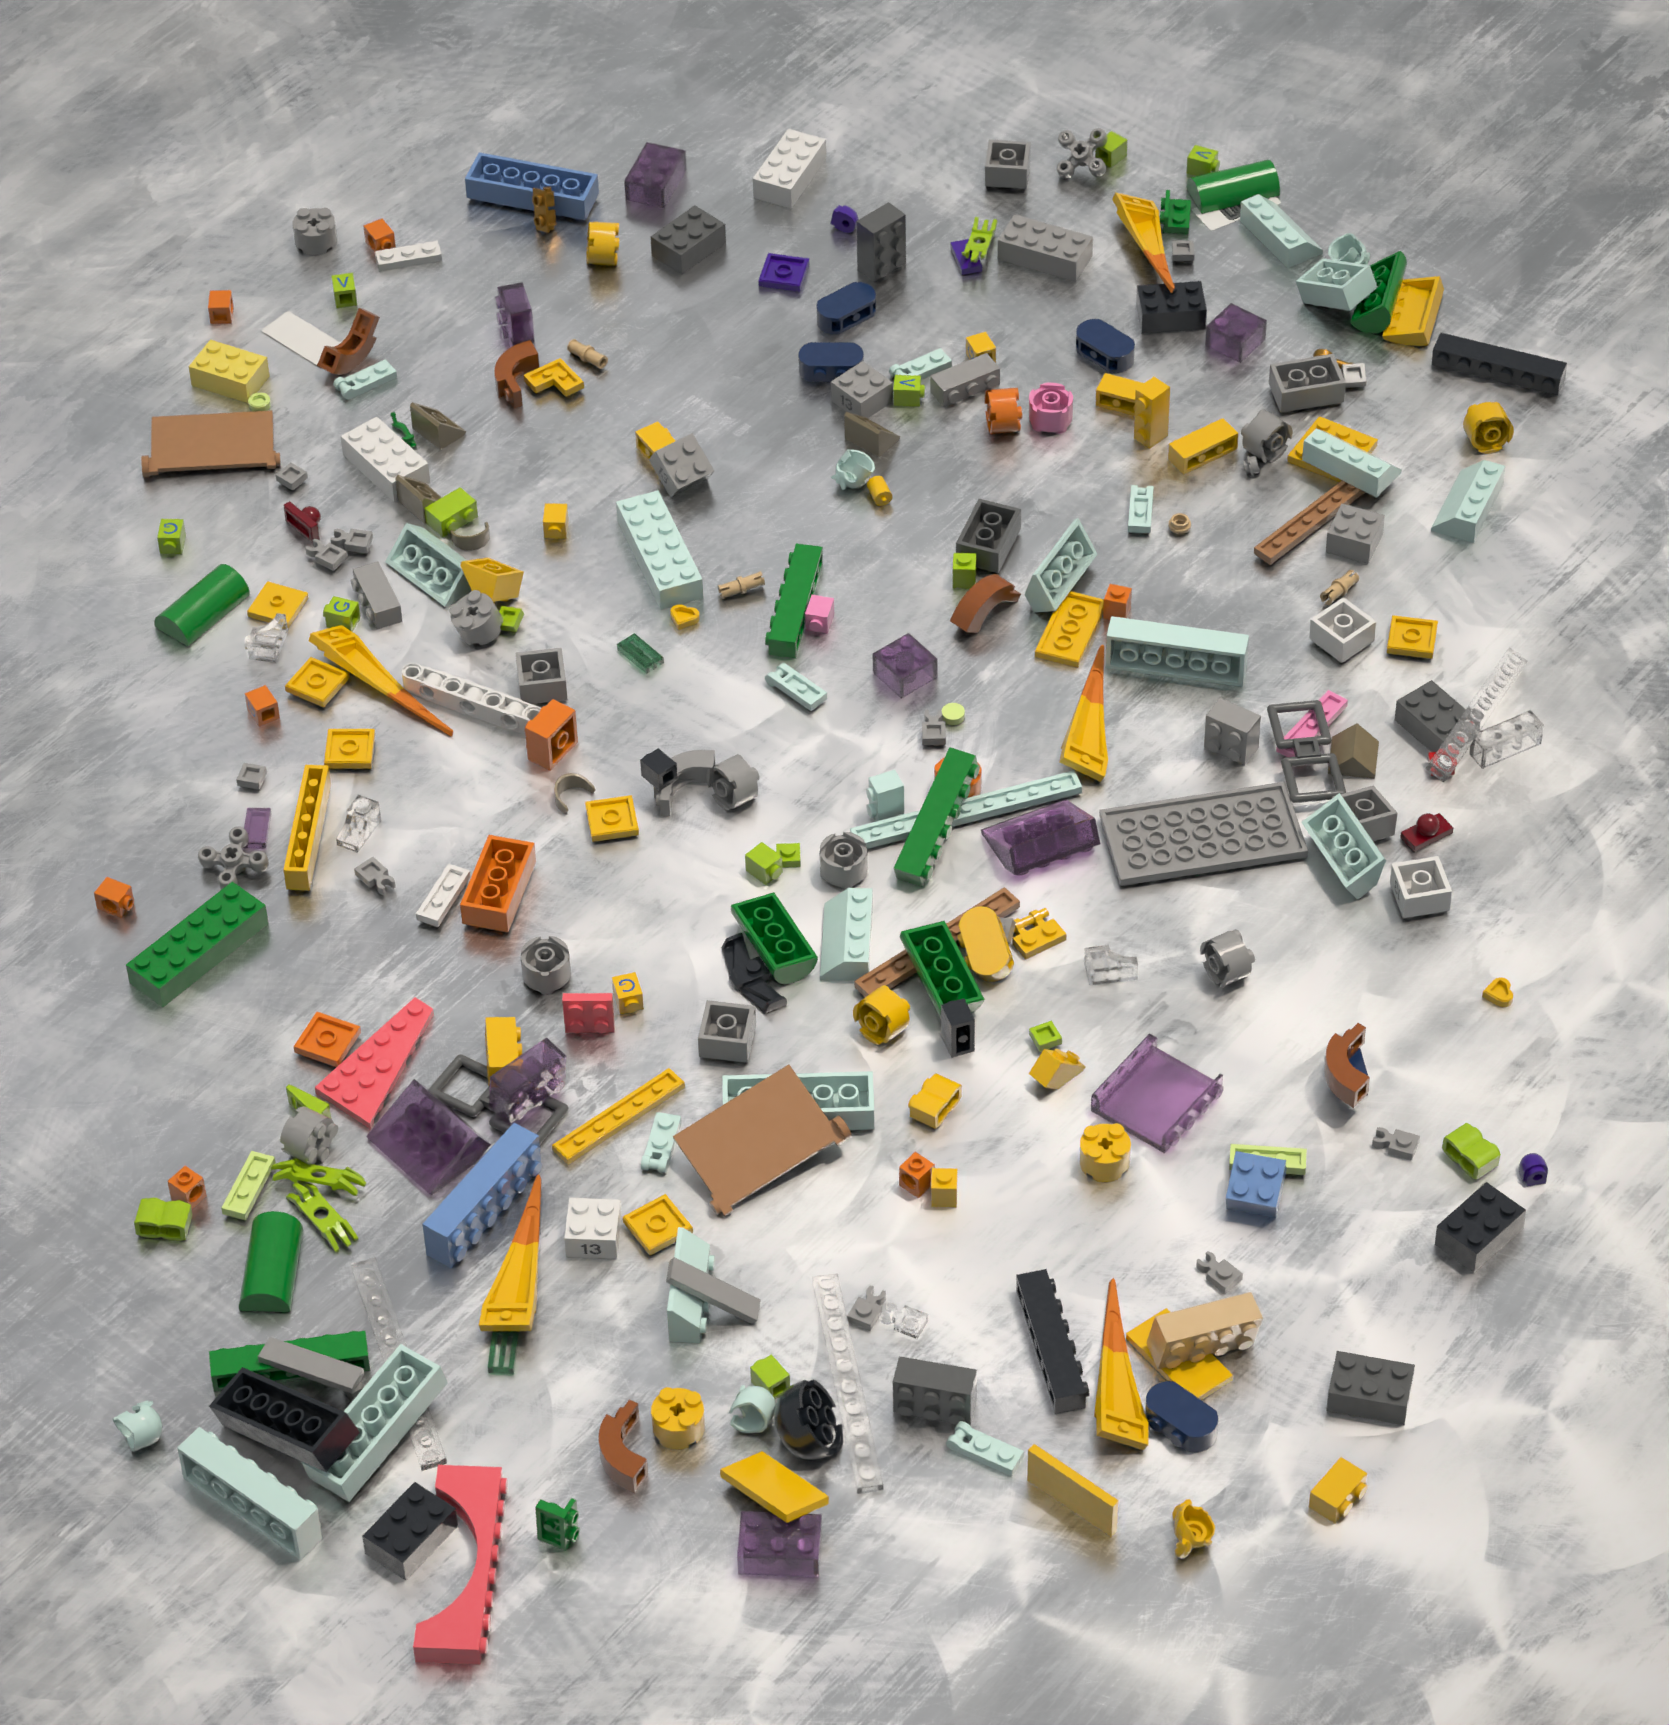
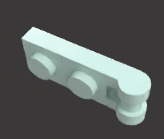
M939 348L902 365H892L889 369V374L893 378H895V375L921 376V380L933 374L951 368L952 360Z
M385 359L346 378L338 377L334 381L333 386L338 391H341V395L346 400H349L397 378V371Z
M1131 485L1128 532H1151L1154 486L1141 488L1138 485Z
M785 663L776 667L775 672H770L765 676L768 685L777 687L810 711L827 700L826 691Z
M656 1112L645 1154L642 1157L641 1170L649 1171L651 1168L657 1169L660 1173H667L676 1143L673 1136L679 1132L681 1116Z
M963 1421L958 1422L955 1427V1434L950 1435L946 1441V1445L951 1450L1010 1476L1014 1474L1024 1458L1023 1450L975 1430ZM963 1439L969 1440V1444L963 1442Z

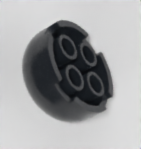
M814 1379L811 1381L803 1380L786 1388L779 1396L774 1411L775 1425L786 1448L795 1456L810 1461L821 1460L839 1452L843 1446L842 1424L836 1425V1417L832 1410L836 1405L827 1390ZM832 1426H833V1428H834V1430H835V1434H836V1435H835L834 1442H833V1434H832V1431H831V1429L829 1428V1427H832Z

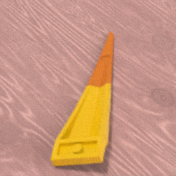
M1115 192L1112 200L1117 207V215L1172 293L1175 287L1164 253L1158 208L1151 200Z
M343 625L310 633L309 642L317 646V649L324 651L326 658L452 737L453 730L406 691L383 667L358 635Z
M1101 645L1097 651L1063 740L1059 763L1100 782L1105 777L1108 764L1103 702L1104 645Z
M539 1174L535 1178L526 1207L506 1257L483 1302L479 1321L480 1331L532 1330L537 1305L541 1177Z
M1113 1278L1108 1286L1094 1412L1096 1432L1099 1437L1144 1450L1149 1445L1148 1420L1141 1403L1128 1355L1116 1281Z

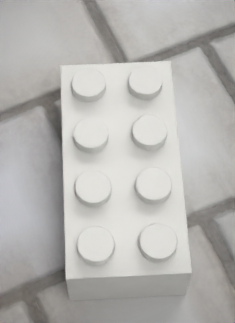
M788 129L754 176L753 198L792 209L826 160V139Z
M378 417L341 435L343 456L393 502L398 501L395 479L397 475L426 484L430 483L428 463Z

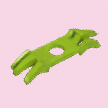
M979 217L974 218L972 232L965 250L962 252V256L969 258L970 250H972L970 262H977L980 252H982L981 260L986 259L988 248L995 235L997 219H993L991 229L987 231L989 220H984L981 230H978ZM975 240H983V241H985V242H984V243H975L974 241H975Z
M297 1158L276 1163L271 1167L272 1170L282 1169L273 1175L272 1181L289 1179L294 1183H297L298 1180L332 1186V1190L343 1189L353 1196L358 1195V1190L350 1182L363 1187L366 1186L365 1179L349 1167L345 1169L307 1164ZM315 1172H323L326 1174L325 1176L319 1178L312 1176V1174Z
M299 1183L292 1184L304 1202L302 1203L300 1196L294 1193H289L286 1199L293 1202L299 1211L308 1217L321 1232L322 1236L329 1242L335 1253L340 1250L331 1232L335 1233L347 1247L351 1246V1243L342 1227L354 1241L358 1240V1236L349 1222L336 1212L320 1194L315 1185L307 1183L304 1184V1187ZM319 1209H325L329 1212L328 1216L323 1219L316 1218L314 1213Z

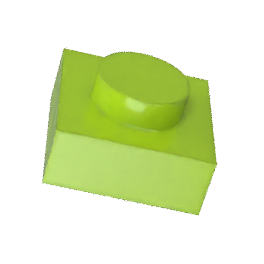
M501 606L499 612L502 615L503 623L501 622L500 629L517 632L524 616L522 608Z
M800 843L776 844V852L782 856L783 868L801 867Z
M1052 1020L1029 1028V1035L1039 1052L1062 1044V1037Z

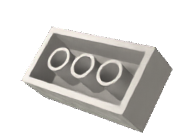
M1015 214L998 239V260L1074 282L1078 280L1093 255V236Z

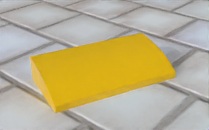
M1440 276L1403 279L1390 325L1383 332L1384 340L1411 346L1429 345L1444 292Z

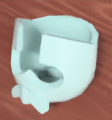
M1352 233L1336 238L1328 248V255L1332 260L1368 265L1370 261L1369 257L1371 254L1366 251L1362 242Z
M847 449L838 460L835 475L831 476V478L835 479L837 484H840L842 490L846 487L851 489L860 488L870 479L875 469L874 462L867 454L861 451Z
M742 1385L729 1413L739 1408L743 1414V1419L738 1415H733L730 1425L744 1433L763 1432L774 1417L776 1402L772 1394L760 1386H748L745 1388V1385Z
M147 1400L133 1406L134 1414L126 1411L113 1418L115 1426L126 1437L128 1446L133 1452L154 1444L161 1436L163 1425L159 1414L151 1407L153 1401Z

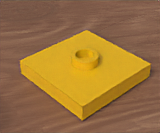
M267 581L247 610V615L253 619L289 628L309 599L307 592Z
M1392 615L1387 653L1433 659L1438 621Z
M310 657L285 685V691L325 707L350 677L348 672Z
M328 729L324 765L329 766V769H372L375 729Z
M632 795L585 802L592 842L639 835Z
M666 1194L622 1216L623 1223L649 1255L675 1243L678 1227L685 1228L693 1233L691 1224Z

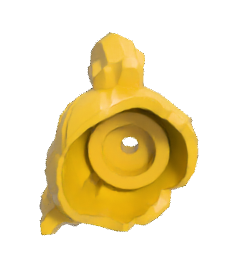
M1186 1499L1183 1503L1178 1504L1172 1514L1174 1533L1179 1540L1176 1543L1175 1556L1185 1558L1192 1549L1209 1547L1212 1544L1211 1538L1215 1533V1525L1208 1512L1203 1510L1202 1507L1193 1506L1190 1499Z

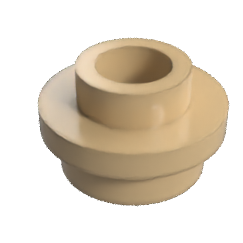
M1177 513L1171 517L1168 526L1172 532L1183 534L1190 530L1191 521L1187 515Z

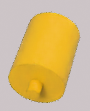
M874 476L868 480L867 488L875 504L885 506L890 503L893 495L882 476Z

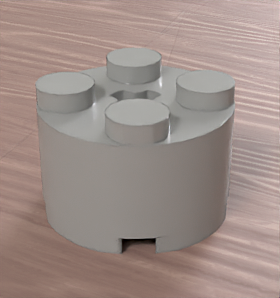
M301 208L297 211V215L293 219L294 239L297 249H302L304 254L315 256L325 254L327 249L330 247L333 249L336 246L335 218L331 214L330 209Z
M1264 409L1260 410L1250 424L1244 425L1241 430L1244 449L1266 463L1267 461L1274 462L1283 455L1288 448V445H1286L1287 439H1291L1293 434L1292 427Z
M473 590L450 607L451 621L465 643L473 645L472 643L484 645L499 635L503 618L488 595L480 593L478 590Z
M740 754L732 756L708 769L706 774L708 788L713 787L715 794L712 796L723 809L737 808L758 796L757 780H759V773L754 767H750Z
M843 832V835L835 836L834 833L822 841L819 853L821 878L845 890L853 888L855 884L865 878L868 872V852L866 843L860 836L850 832Z
M1238 930L1227 931L1203 942L1200 946V954H1205L1206 961L1203 962L1204 968L1216 985L1221 983V987H1225L1251 974L1255 956L1250 949L1246 948L1242 935Z
M540 936L529 940L521 950V967L524 982L530 988L540 991L544 995L552 994L554 990L563 987L571 978L570 955L566 943L554 936H549V939H541Z
M305 1106L299 1107L296 1110L299 1113L295 1118L290 1116L283 1127L280 1143L284 1144V1148H281V1150L307 1164H315L318 1161L324 1162L329 1155V1146L332 1139L338 1132V1125L334 1124L332 1119Z

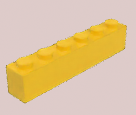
M305 765L283 869L286 890L310 891L331 789L329 766Z

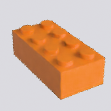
M488 835L460 903L462 924L509 932L536 864L535 843Z

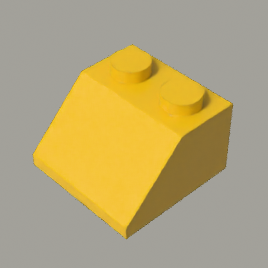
M488 557L461 561L460 566L472 591L478 590L480 593L488 595L494 604L495 601L507 602L509 599L518 598L523 571Z

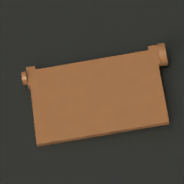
M273 410L151 417V458L148 455L141 456L143 478H150V475H158V472L260 466H267V469H276V466H281L280 453H276L273 447Z
M788 1064L673 1136V1139L712 1193L711 1198L713 1200L709 1202L711 1208L716 1215L722 1212L725 1217L733 1212V1205L832 1143H835L837 1146L851 1138L852 1134L845 1121L839 1115L830 1121Z

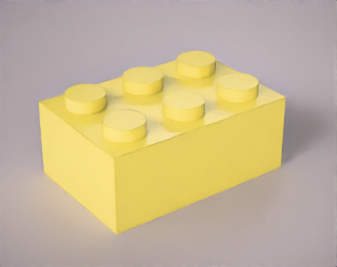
M209 340L189 365L192 386L248 403L249 397L257 393L270 377L267 357L214 340Z

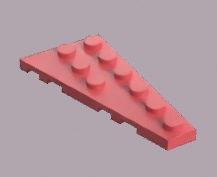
M414 997L316 1085L315 1093L371 1129L374 1124V1118L384 1106V1100L392 1092L402 1074L409 1055L413 1054L415 1044L419 1037L423 1036L433 1018V1008Z

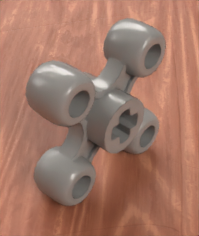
M1096 128L1092 130L1089 139L1085 142L1076 141L1074 134L1069 130L1062 131L1059 134V144L1064 149L1071 150L1069 159L1063 160L1057 165V172L1061 178H1071L1074 175V170L1079 165L1088 166L1089 171L1095 177H1101L1105 174V163L1103 160L1093 156V152L1097 147H1102L1107 143V134L1103 129Z
M240 826L230 830V844L226 845L221 851L205 846L198 852V859L203 867L212 868L215 865L224 867V871L218 876V884L221 890L232 881L238 885L236 875L242 873L245 867L252 868V870L259 873L264 872L269 866L268 857L263 851L258 850L251 854L243 852V847L249 842V836L247 831Z

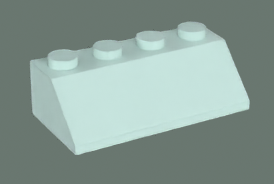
M1259 194L1241 201L1240 222L1287 268L1323 254V250L1276 203Z
M1317 428L1303 443V461L1376 498L1402 473V469Z
M1483 460L1462 469L1434 521L1431 531L1474 543L1503 486L1505 466Z
M1079 518L1071 523L1031 577L1024 595L1034 612L1056 611L1098 555Z
M406 523L385 562L445 607H449L472 591L460 566L461 561L467 560L423 527Z
M1339 793L1301 823L1345 888L1358 900L1377 885L1386 859Z
M847 888L824 904L820 980L855 981L869 972L873 913L872 888Z
M678 1227L674 1257L708 1274L709 1271H714L715 1255L710 1254V1244L685 1228ZM671 1284L667 1306L669 1342L700 1343L701 1334L707 1331V1318H704V1312H709L710 1303Z

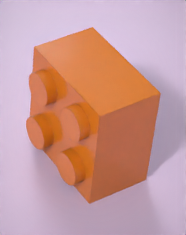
M552 699L546 706L541 708L540 712L532 720L527 722L524 731L528 760L551 771L578 743L576 711Z

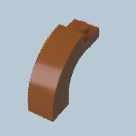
M358 308L347 337L337 346H324L317 366L337 375L353 371L364 361L373 348L377 339L373 334L380 317L363 308Z
M531 340L507 349L498 358L494 369L498 397L505 396L506 400L512 403L514 409L523 406L522 392L516 380L520 376L539 368L538 352Z
M997 574L986 576L974 584L963 596L950 622L966 632L979 633L986 616L997 604L1003 601L1018 602L1021 593L1014 589L1015 586Z
M1357 1023L1351 1030L1348 1029L1343 1037L1335 1033L1327 1045L1324 1073L1329 1088L1336 1097L1352 1108L1368 1094L1370 1082L1369 1076L1354 1068L1349 1062V1059L1365 1043L1366 1027L1360 1023Z
M629 1399L624 1407L618 1409L615 1418L608 1414L605 1415L599 1429V1449L601 1463L607 1475L619 1486L635 1493L648 1475V1465L646 1458L630 1451L623 1444L627 1435L640 1419L638 1403Z

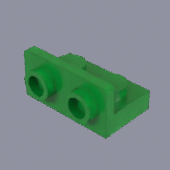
M1166 190L1165 198L1161 197V210H1165L1160 211V224H1164L1163 233L1189 234L1191 200L1170 199V190Z
M571 1498L566 1507L561 1508L556 1503H549L540 1499L535 1506L537 1539L566 1551L571 1542L574 1543L580 1534L577 1500Z

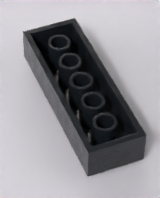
M243 1367L209 1405L223 1426L324 1472L330 1469L360 1433L346 1412Z

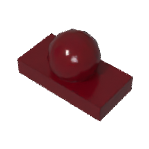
M290 501L284 504L285 521L310 542L313 543L314 539L320 540L318 524L321 520V514L319 510L312 506L304 507L300 510Z
M1426 813L1418 818L1416 825L1402 831L1400 838L1414 852H1417L1452 834L1454 827L1440 813L1436 815Z

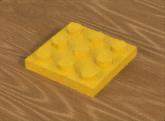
M1319 416L1288 454L1287 462L1341 482V479L1302 460L1304 440L1317 428L1371 454L1378 445V439Z

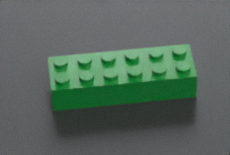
M232 881L128 962L126 969L129 984L162 1008L165 1007L269 924L266 905Z

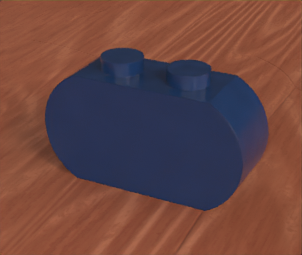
M852 282L819 299L816 305L819 329L828 334L838 335L874 317L876 314V292L874 288L866 283Z
M1101 319L1086 320L1079 324L1076 330V351L1083 357L1109 373H1122L1133 366L1135 342L1128 335H1125Z
M809 342L803 345L798 353L799 374L808 382H831L864 361L863 349L853 342Z
M1173 1381L1160 1382L1148 1391L1145 1415L1149 1426L1154 1431L1162 1433L1175 1446L1182 1447L1191 1453L1203 1452L1213 1446L1218 1432V1413L1214 1408Z

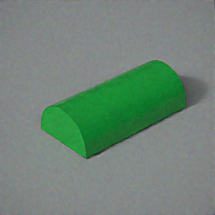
M1269 159L1188 178L1186 188L1201 214L1241 205V201L1258 194L1265 198L1280 196L1279 177L1274 164Z
M1398 251L1370 265L1377 288L1367 298L1358 303L1354 309L1351 324L1358 330L1366 333H1379L1389 327L1407 267V259L1402 251Z
M220 564L155 618L154 625L157 629L186 646H190L250 595L249 587L244 578L234 568L226 564Z
M774 892L731 905L732 915L778 983L792 984L802 980L811 973L817 964L818 956Z
M945 921L901 931L900 940L940 1019L941 1005L950 1001L965 998L971 1013L980 1008L985 999Z
M269 1211L261 1213L254 1218L240 1294L239 1311L291 1312L303 1235V1226L294 1216L284 1212Z

